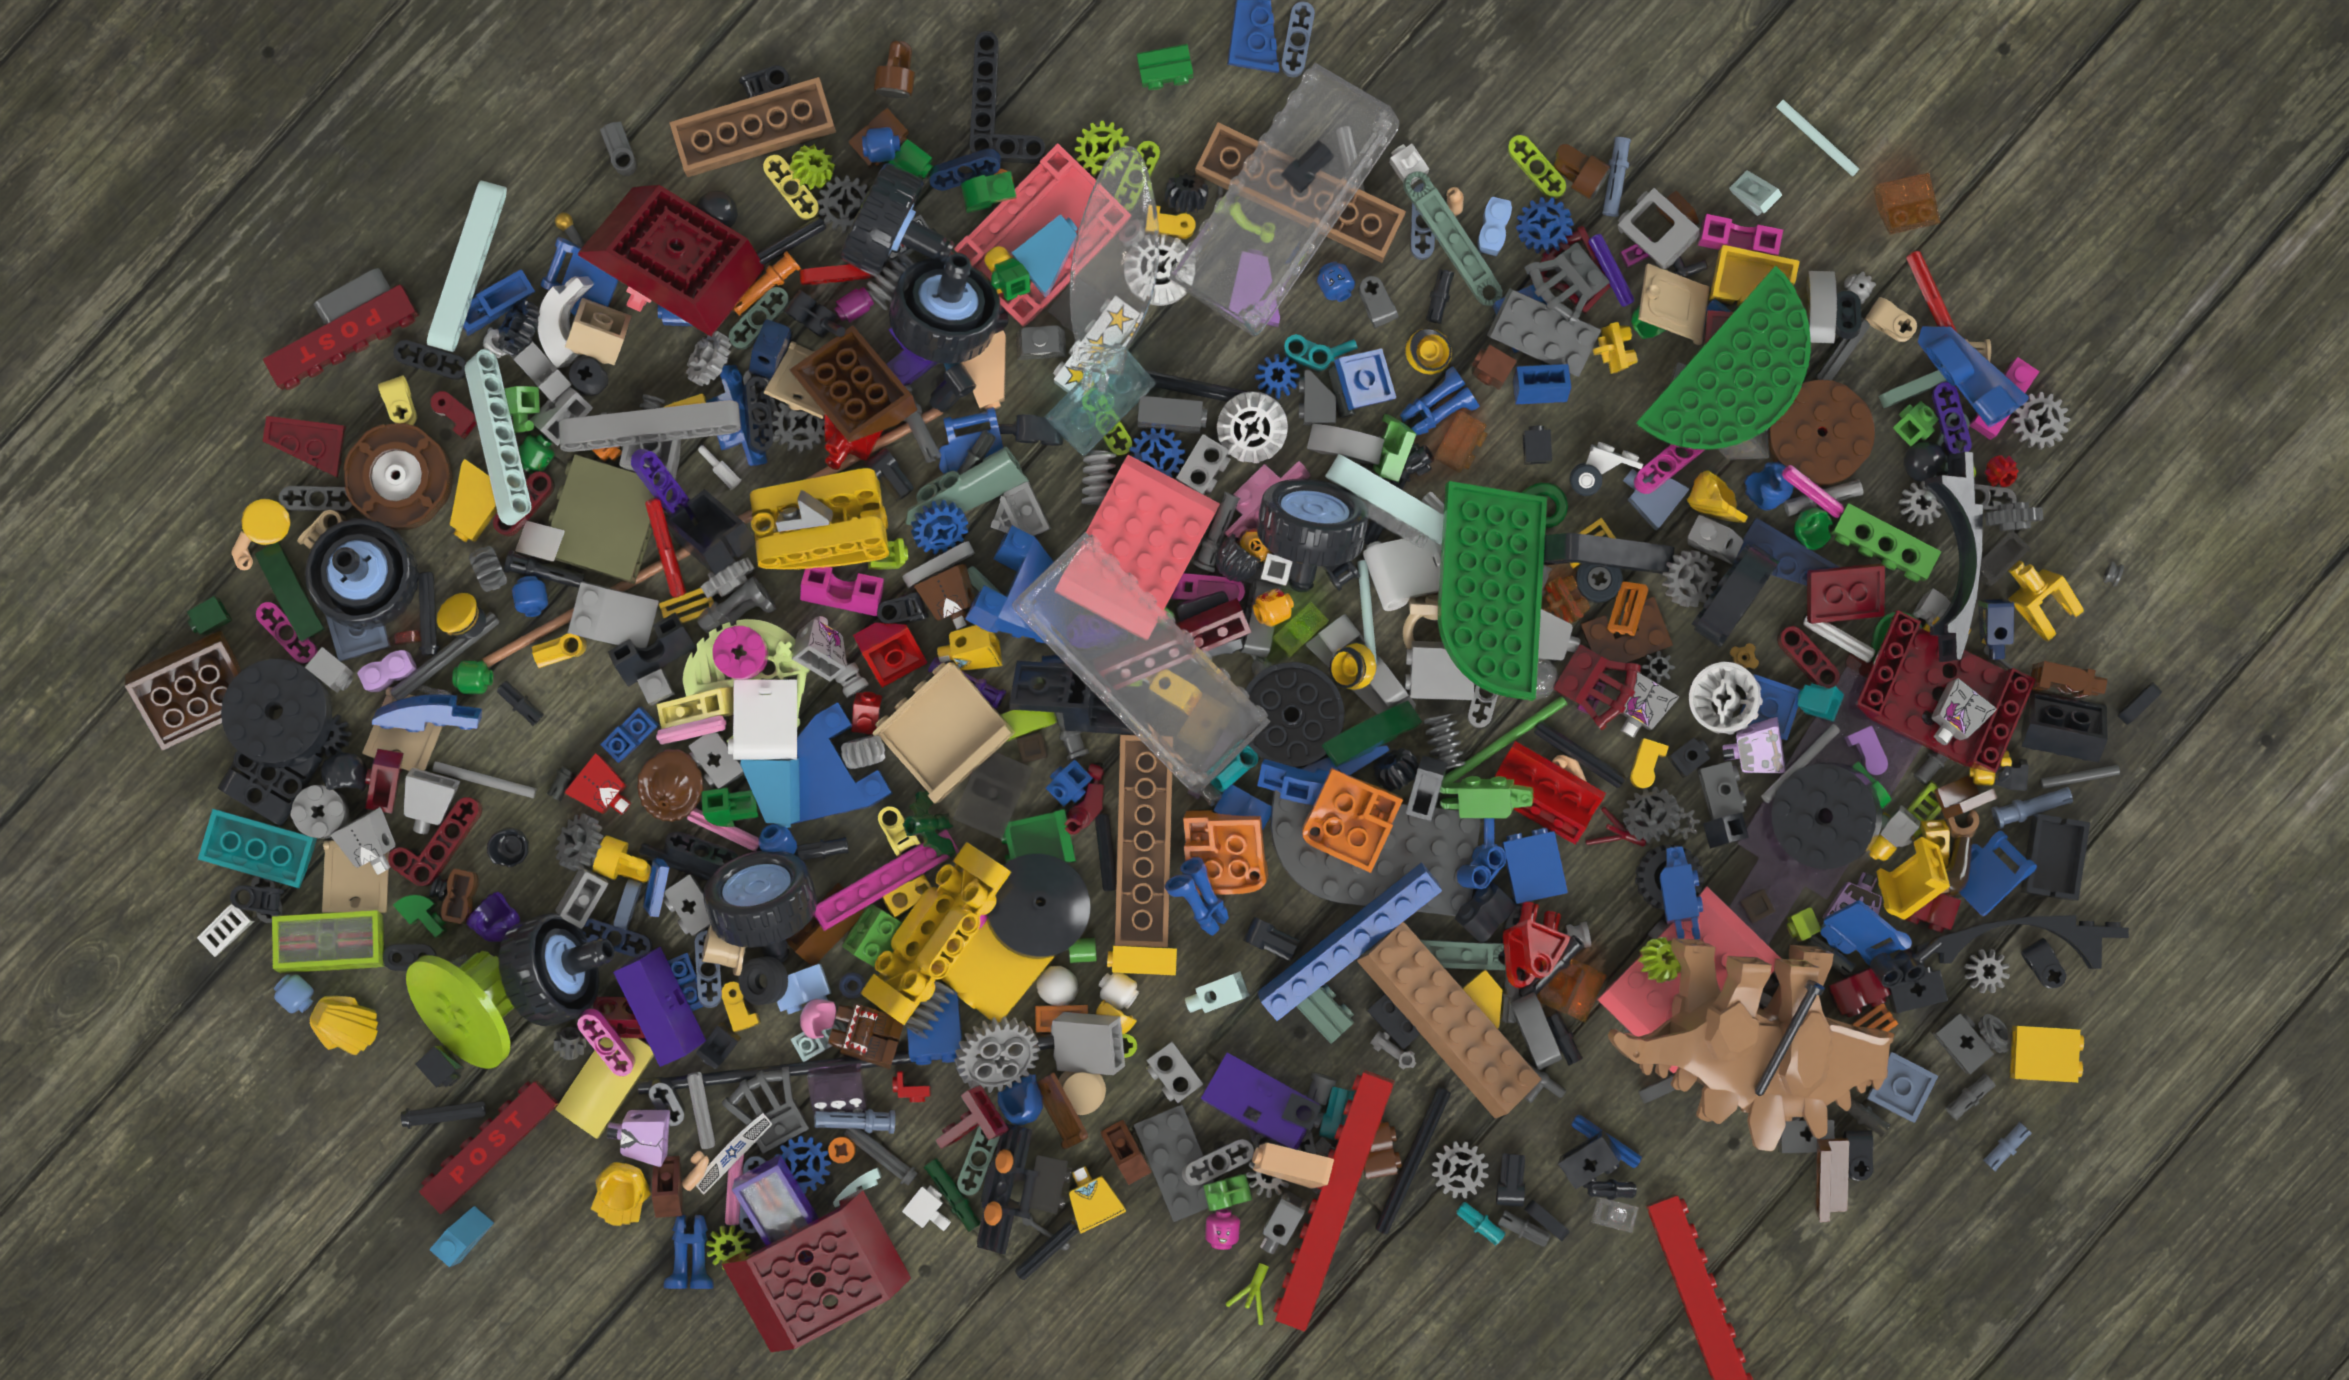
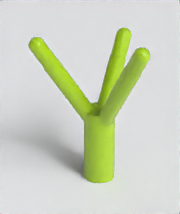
M1261 1263L1257 1267L1251 1284L1226 1302V1306L1230 1307L1250 1292L1245 1308L1248 1309L1255 1296L1259 1325L1264 1323L1260 1287L1269 1268Z

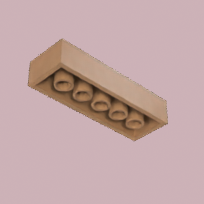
M819 77L669 122L687 177L836 133Z

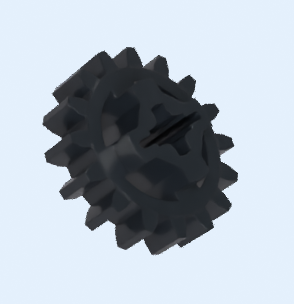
M524 300V302L520 301L518 306L514 305L513 310L507 312L505 320L499 328L501 337L498 339V343H500L498 348L511 356L514 354L518 355L519 350L523 351L524 347L532 342V337L538 328L539 322L536 319L540 316L538 312L539 307Z

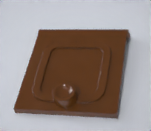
M1055 1073L1038 1081L1037 1083L1043 1097V1105L1063 1139L1061 1147L1068 1149L1086 1140L1088 1133Z

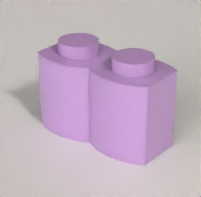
M399 650L388 654L381 662H372L365 665L357 674L365 690L379 692L388 688L394 681L404 680L418 668L411 653Z

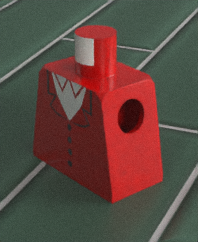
M596 753L564 792L602 814H605L612 807L623 815L632 804L621 795L627 786L626 783Z

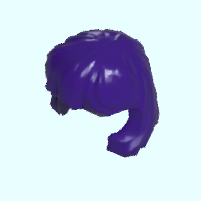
M495 892L493 895L489 894L481 902V905L477 906L470 913L466 921L469 928L474 930L483 939L489 942H502L506 932L517 923H520V917L517 911L508 905L504 896L500 892Z

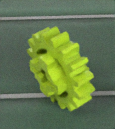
M1101 121L1100 127L1097 128L1094 123H1091L1090 131L1082 129L1084 138L1077 137L1076 142L1081 145L1075 148V153L1081 154L1077 158V162H1084L1083 168L1086 171L1092 169V177H1095L1097 172L1101 173L1102 179H1105L1106 172H1110L1114 177L1116 176V168L1121 171L1124 170L1122 161L1129 162L1130 157L1125 155V153L1131 152V146L1125 145L1129 142V137H1121L1123 129L1120 128L1115 131L1113 122L1109 127H1105L1104 121ZM1102 133L1109 134L1107 137L1097 136V134ZM1117 142H1119L1121 148L1119 157L1113 151ZM1087 143L1092 147L1089 157H1087L1085 152ZM1107 145L1108 153L1101 152L1099 154L1098 146L1105 147ZM1108 162L1110 165L1099 166L1098 163Z

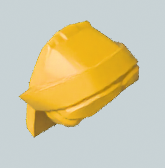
M1709 470L1703 471L1694 480L1690 496L1687 498V502L1693 509L1711 518L1738 523L1746 522L1748 516L1736 509L1735 493L1723 480L1712 474Z
M324 996L318 1001L310 1016L311 1028L328 1050L339 1047L347 1053L357 1055L373 1043L378 1032L376 1030L378 1022L376 1021L377 1013L375 1010L359 1006L356 999L352 997Z
M613 1162L595 1180L597 1194L591 1210L598 1213V1217L613 1226L630 1225V1223L639 1222L642 1203L651 1195L648 1183L640 1168L627 1163Z

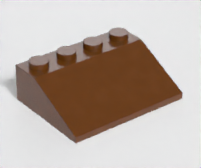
M853 325L845 330L844 336L835 337L789 369L848 442L895 426L917 411L912 394Z
M220 630L125 674V687L163 751L222 723L221 708L224 695L230 683L242 670Z

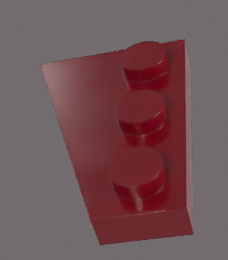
M266 416L263 442L339 478L346 427L343 425Z

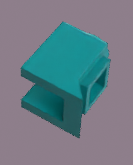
M1811 683V686L1805 685L1804 689L1799 692L1797 705L1808 715L1834 721L1844 694L1836 686L1828 689Z

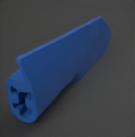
M1922 326L1917 343L1947 382L1952 386H1957L1988 427L1996 425L2028 401L2029 397L2000 372L1951 326Z

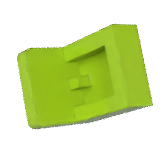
M903 538L888 541L889 555L884 559L868 562V570L899 569L908 559V548L904 545Z
M1810 907L1787 917L1789 921L1786 924L1792 938L1796 937L1797 941H1803L1821 931L1813 909Z

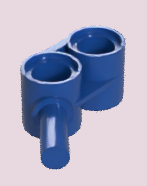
M1484 818V844L1476 847L1473 851V861L1470 864L1461 866L1457 872V880L1462 887L1486 888L1506 863L1507 857L1504 849L1494 844V818Z

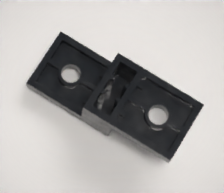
M1017 661L1009 705L1010 710L1062 713L1065 731L1143 735L1149 699V686H1125L1106 694L1103 685L1097 683L1094 665ZM1038 683L1046 685L1042 690H1035L1033 688ZM1117 706H1124L1127 708L1122 713H1117L1113 711L1114 708H1116Z

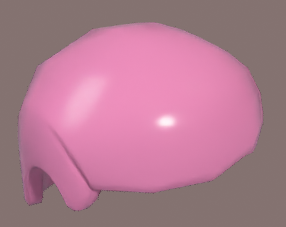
M813 999L805 1005L800 1015V1027L808 1038H823L824 1034L821 1032L824 1029H831L833 1027L836 1017L834 1002Z

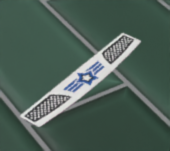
M764 1113L744 1128L709 1164L704 1177L696 1185L703 1195L772 1125Z

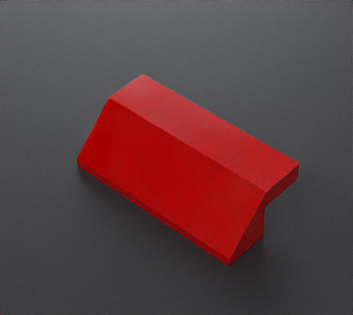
M1516 741L1494 777L1502 776L1506 777V779H1514V785L1532 787L1534 797L1532 806L1513 809L1550 831H1555L1557 835L1575 845L1606 795L1602 790Z

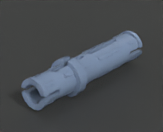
M1614 137L1612 159L1608 162L1611 171L1609 173L1602 214L1611 217L1619 216L1625 171L1629 168L1627 158L1631 140L1624 137Z

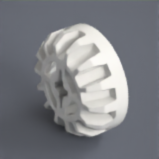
M1163 233L1145 236V240L1140 245L1137 242L1126 257L1125 277L1132 293L1145 303L1156 306L1172 304L1184 297L1192 286L1195 276V263L1190 249L1178 238H1173ZM1158 249L1168 251L1165 256L1158 255L1152 257L1149 254L1151 251ZM1146 256L1150 262L1148 273L1144 276L1142 262ZM1176 258L1178 271L1176 276L1173 277L1171 271ZM1164 264L1165 273L1159 271L1156 274L1155 265L1162 266ZM1168 279L1170 280V282L1167 283V284H1163V285H1156V284H1154L1155 282H1159V283H1160V282H1165V281L1168 280Z
M1255 391L1244 392L1231 398L1222 408L1217 422L1220 443L1229 449V455H1232L1241 462L1259 463L1260 461L1272 458L1282 448L1288 430L1287 417L1281 405L1271 396ZM1257 411L1255 415H1249L1243 420L1238 418L1244 412ZM1260 417L1257 421V429L1259 431H1253L1245 439L1248 430L1246 424H1252L1253 421L1255 422ZM1264 417L1268 419L1270 424L1269 436L1263 433ZM1235 421L1241 424L1240 432L1242 436L1239 441L1234 434ZM1260 437L1266 440L1259 446H1247L1249 441L1257 440Z
M1719 662L1703 669L1694 679L1689 693L1690 708L1696 720L1714 733H1726L1729 735L1735 734L1734 732L1740 729H1747L1748 724L1753 719H1757L1759 715L1757 712L1759 706L1762 705L1763 699L1761 698L1760 684L1756 681L1754 675L1744 667L1732 662ZM1736 684L1743 688L1747 700H1741L1740 695L1735 691ZM1730 695L1731 700H1727L1726 704L1722 702L1723 698H1727ZM1712 702L1718 707L1717 714L1713 710ZM1740 704H1746L1743 712L1737 717L1732 718L1733 712L1740 707Z

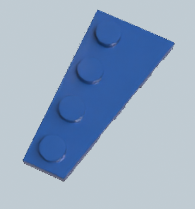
M1236 0L1227 65L1273 73L1279 72L1271 0Z

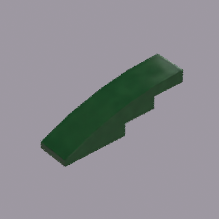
M276 542L255 553L277 600L299 640L304 642L325 630L314 610L315 607L303 588L304 585L280 543Z
M1406 701L1346 730L1325 742L1322 747L1335 767H1338L1372 752L1376 747L1394 740L1399 734L1418 727L1422 720L1410 702Z

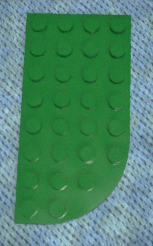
M1448 481L1445 484L1438 595V626L1442 642L1455 666L1477 686L1497 695L1533 701L1536 699L1547 497Z

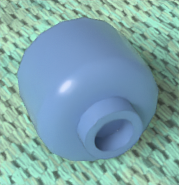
M287 974L274 987L276 991L274 995L275 1000L289 1013H295L298 1010L303 1013L313 1003L310 999L314 992L313 988L297 974L293 976Z

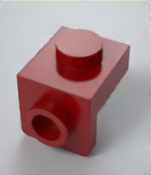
M873 692L856 693L853 704L851 732L873 734L877 729L875 724L880 718L881 695H876Z
M897 1071V1077L892 1079L893 1093L898 1092V1098L909 1097V1102H925V1097L931 1096V1085L904 1086V1071Z

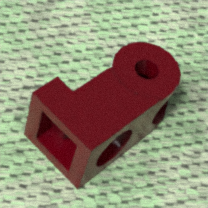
M440 391L432 396L430 403L432 409L440 416L448 417L456 423L452 430L465 440L477 425L475 414L447 392Z

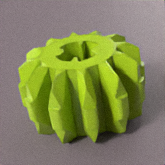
M815 144L810 146V148L804 145L792 156L789 169L793 171L792 179H799L800 186L807 184L810 190L814 186L820 189L832 178L835 164L831 163L832 155H825L824 148L820 149V151L817 150Z
M1666 937L1648 941L1646 946L1640 950L1642 957L1638 960L1644 965L1641 972H1648V980L1655 979L1657 983L1674 980L1677 974L1681 972V965L1671 949L1672 941H1667Z
M723 1225L720 1226L722 1236L715 1231L711 1233L716 1242L707 1241V1246L714 1247V1250L707 1252V1256L717 1255V1258L713 1261L714 1265L744 1250L747 1254L751 1253L750 1248L743 1247V1245L751 1242L750 1238L741 1240L740 1237L745 1233L743 1229L736 1235L735 1225L730 1226L729 1233H727L726 1227ZM730 1240L733 1242L732 1246L735 1245V1250L727 1254L725 1253L726 1249L723 1250V1244L728 1243Z

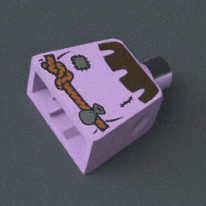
M1778 717L1749 725L1745 730H1738L1736 735L1737 743L1723 745L1724 760L1740 759L1742 772L1785 773V759Z
M1862 872L1857 885L1845 882L1822 918L1825 919L1828 915L1858 900L1866 904L1876 914H1879L1882 897L1872 892L1877 878Z

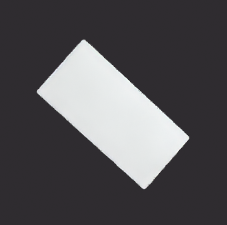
M527 521L515 551L554 561L565 531Z

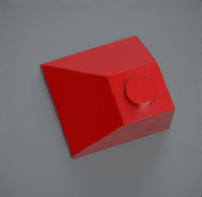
M874 623L853 635L860 651L882 688L927 664L907 625Z

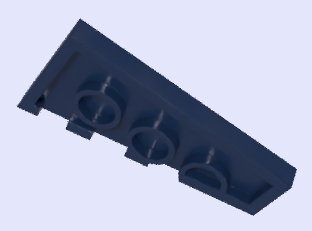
M1756 517L1742 540L1744 542L1736 556L1737 558L1747 544L1751 546L1756 544L1780 561L1776 569L1773 570V576L1806 586L1808 570L1838 568L1837 565L1807 549Z

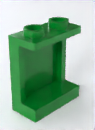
M1065 809L1012 822H1004V829H999L1002 845L1008 844L1009 854L1005 855L1006 863L1016 857L1036 853L1051 855L1066 863L1076 862L1071 835L1065 830L1067 826L1065 825L1067 821Z

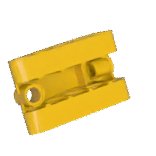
M863 468L756 489L750 493L751 527L755 536L757 562L761 568L807 569L835 567L881 560L889 555L886 533L888 520L882 503L880 483L875 471L872 469ZM801 490L829 507L833 512L830 525L778 532L776 521L779 513L791 507L799 509L798 496ZM770 526L767 530L761 531L762 528Z
M986 920L947 975L940 980L957 993L956 995L973 1009H977L991 1022L994 1017L997 1022H1001L1002 1018L1009 1014L1054 957L1032 959L1011 952L995 938Z

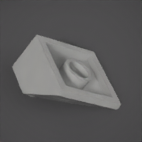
M681 439L623 446L619 465L636 473L631 466L632 455L640 448L646 449L657 455L675 479L680 460ZM659 472L655 474L654 479L660 480Z

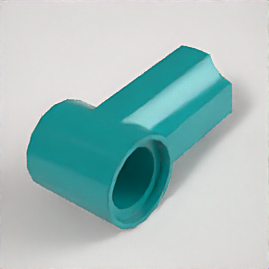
M1249 745L1240 747L1208 774L1209 783L1214 789L1223 792L1258 763V754ZM1240 756L1244 758L1245 764L1241 762Z
M1332 1087L1327 1110L1324 1113L1320 1126V1137L1336 1140L1334 1138L1339 1125H1345L1347 1115L1343 1113L1348 1099L1353 1100L1354 1091Z

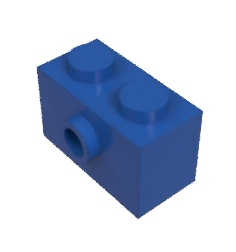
M1568 364L1516 367L1513 379L1515 403L1567 402L1571 390Z

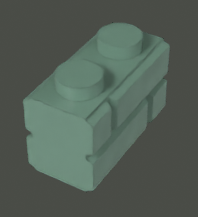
M1325 984L1296 1007L1326 1040L1332 1044L1354 1023L1351 1019L1354 1014L1344 1003L1339 1006L1333 1000L1336 994Z

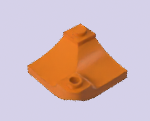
M1331 768L1318 798L1303 824L1302 836L1309 845L1371 873L1393 827L1392 823L1403 799L1385 789ZM1318 827L1320 829L1319 834L1311 835V828Z
M1213 810L1186 811L1183 818L1186 841L1184 845L1185 861L1193 857L1202 858L1215 895L1250 893L1261 889L1266 884L1268 866L1264 854L1261 816L1225 815L1214 813ZM1256 871L1260 876L1254 877L1251 872ZM1196 886V889H1197L1199 895H1202L1201 892H1200V890H1199L1198 887Z

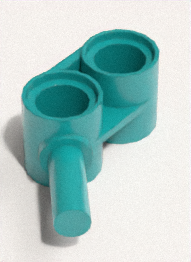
M1295 334L1288 337L1285 341L1284 354L1289 357V360L1315 371H1324L1329 367L1330 362L1335 360V357L1358 349L1354 339L1330 348L1329 346L1318 345L1306 340L1301 335ZM1292 342H1299L1303 346V350L1299 354H1293L1288 346ZM1316 352H1322L1326 355L1327 361L1323 364H1317L1313 361L1312 356Z

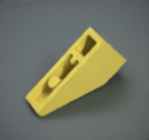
M734 687L718 688L657 704L661 729L718 715L723 717L734 715Z

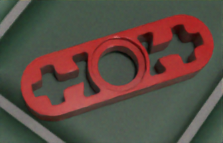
M851 264L808 268L799 271L801 285H817L875 278L874 275L862 271Z

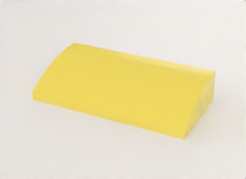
M602 1038L600 1041L603 1047L610 1048L613 1046V1042L609 1038ZM621 1038L635 1057V1064L630 1074L626 1076L615 1075L594 1050L555 1110L596 1139L600 1138L654 1057L649 1044L640 1038ZM618 1060L617 1063L619 1065L624 1064L626 1066L627 1061L621 1062L620 1060Z

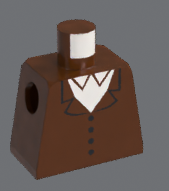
M966 564L957 565L914 585L938 621L951 617L956 630L970 624L969 621L965 620L967 616L965 609L971 607L975 596Z

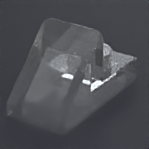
M1598 1197L1591 1223L1632 1233L1639 1207Z

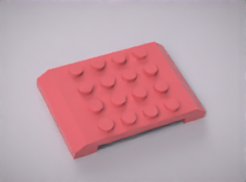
M1058 143L1015 188L1017 198L1002 201L950 253V255L954 253L966 255L971 265L985 274L991 281L992 273L984 261L985 255L990 249L997 246L1004 247L1012 256L1014 250L1060 214L1065 220L1069 217L1078 228L1076 231L1077 241L1047 297L1041 294L1031 280L1029 293L1021 296L1018 295V297L1009 301L1005 299L1003 292L998 294L1000 305L1022 327L1031 322L1132 218V214Z
M1127 455L1054 592L1147 641L1220 503Z
M1705 887L1696 896H1701L1703 903V912H1699L1698 919L1700 939L1697 940H1702L1716 947L1714 961L1720 991H1722L1728 976L1726 969L1727 956L1758 957L1772 965V974L1775 971V958H1781L1708 887ZM1691 921L1681 922L1682 929H1684V939H1694ZM1671 923L1658 938L1666 937L1667 941L1677 938L1675 923ZM1642 954L1597 999L1630 1033L1638 1037L1652 1033L1672 1018V1003L1674 995L1679 993L1681 976L1680 972L1674 980L1657 983L1655 979L1648 980V972H1641L1644 965L1638 961ZM1672 1066L1669 1071L1675 1073L1678 1067Z

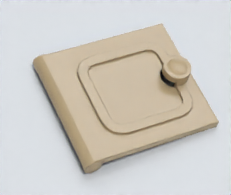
M1647 264L1638 319L1692 339L1694 344L1701 345L1704 335L1709 286Z
M791 341L786 355L767 385L764 394L787 403L792 410L801 409L823 419L825 413L789 370L814 353V351ZM794 395H800L802 397V400L798 397H794Z
M392 687L387 688L382 707L397 701L390 693ZM409 694V695L406 696L405 698L414 697V696ZM428 722L424 731L408 732L402 728L384 729L379 725H374L362 754L375 759L377 749L399 750L394 752L404 753L401 769L410 771L411 768L425 771L443 726H435Z
M324 841L322 913L378 910L380 913H387L389 869L377 875L370 862L357 868L335 841ZM388 851L387 853L384 854V856L386 857L387 861H388V856H389V854H390V851Z

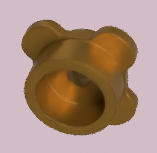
M1748 643L1745 647L1738 648L1735 646L1731 648L1730 655L1733 657L1735 664L1755 669L1759 664V661L1755 658V646ZM1743 655H1745V656L1747 657L1746 660H1743V659H1742V656H1743Z

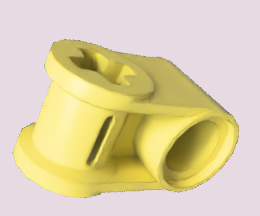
M404 375L378 384L390 419L396 424L414 425L417 420V413ZM402 410L406 411V413L404 414V419L400 418V416L402 415Z
M888 806L880 811L878 815L879 824L897 857L901 856L903 851L913 845L918 846L921 844L916 835H906L903 827L905 818L899 809ZM889 810L894 811L898 817L897 822L892 826L886 825L883 821L884 813ZM906 837H909V839L905 842L898 844V842H900L901 840L905 839Z

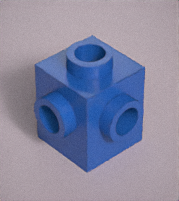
M1073 760L1064 769L1060 766L1050 775L1052 782L1046 789L1064 807L1071 800L1076 803L1086 793L1083 788L1093 778L1076 760Z

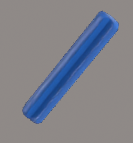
M1577 1115L1571 1124L1573 1128L1588 1138L1602 1131V1129L1581 1115ZM1607 1133L1621 1154L1620 1160L1632 1168H1636L1642 1157Z

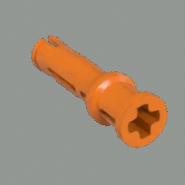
M787 251L784 253V257L776 264L767 267V273L750 287L735 306L734 310L739 316L776 284L778 286L785 283L784 279L795 270L799 271L801 269Z

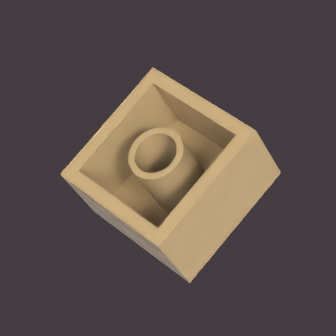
M582 298L565 348L570 349L576 354L593 357L598 362L615 365L631 315Z

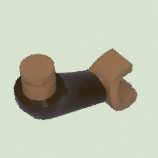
M1972 809L1966 818L1968 822L1967 828L1958 827L1954 817L1946 820L1950 836L1954 838L1950 861L1945 868L1950 887L1941 893H1946L1948 897L1961 892L1969 880L1972 849L1971 838L1974 836L1979 825V816Z

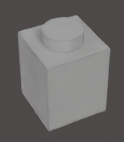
M662 669L637 680L648 704L651 706L676 695L665 671Z

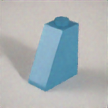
M1061 214L1012 252V258L1024 265L1029 272L1030 280L1044 297L1050 294L1077 241L1076 231L1078 228L1069 217L1065 220Z
M799 758L797 760H741V767L765 822L789 828L792 823L800 821Z
M473 1206L442 1234L430 1248V1251L448 1267L459 1264L491 1228L494 1222L476 1206Z

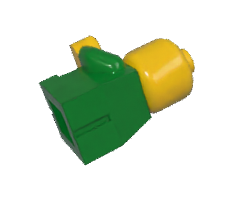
M997 246L990 249L985 255L984 261L992 273L991 285L996 288L997 293L1003 292L1007 301L1018 297V295L1021 296L1029 293L1030 276L1024 265L1012 258L1004 247Z

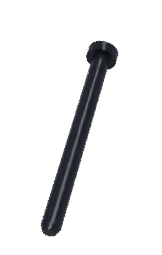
M1813 980L1807 981L1805 985L1807 992L1755 1087L1756 1095L1762 1096L1765 1094L1816 996L1823 994L1825 988L1821 984Z

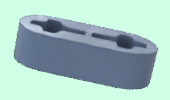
M628 879L615 916V927L628 929L639 898L642 882Z

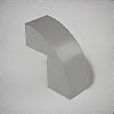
M1808 271L1806 290L1809 305L1807 318L1811 342L1834 343L1837 312L1835 272Z
M533 341L528 346H525L523 351L519 350L518 355L514 354L511 356L552 402L572 385Z
M1312 424L1307 449L1320 454H1340L1359 463L1379 465L1384 439L1349 429Z

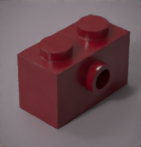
M377 749L372 769L368 768L365 784L369 785L366 809L375 810L380 807L383 812L392 813L397 798L404 753Z

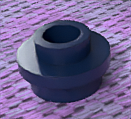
M854 972L844 975L840 981L841 993L850 999L860 997L862 995L860 992L866 985L865 979L860 974ZM852 980L858 984V988L854 991L848 988V984Z

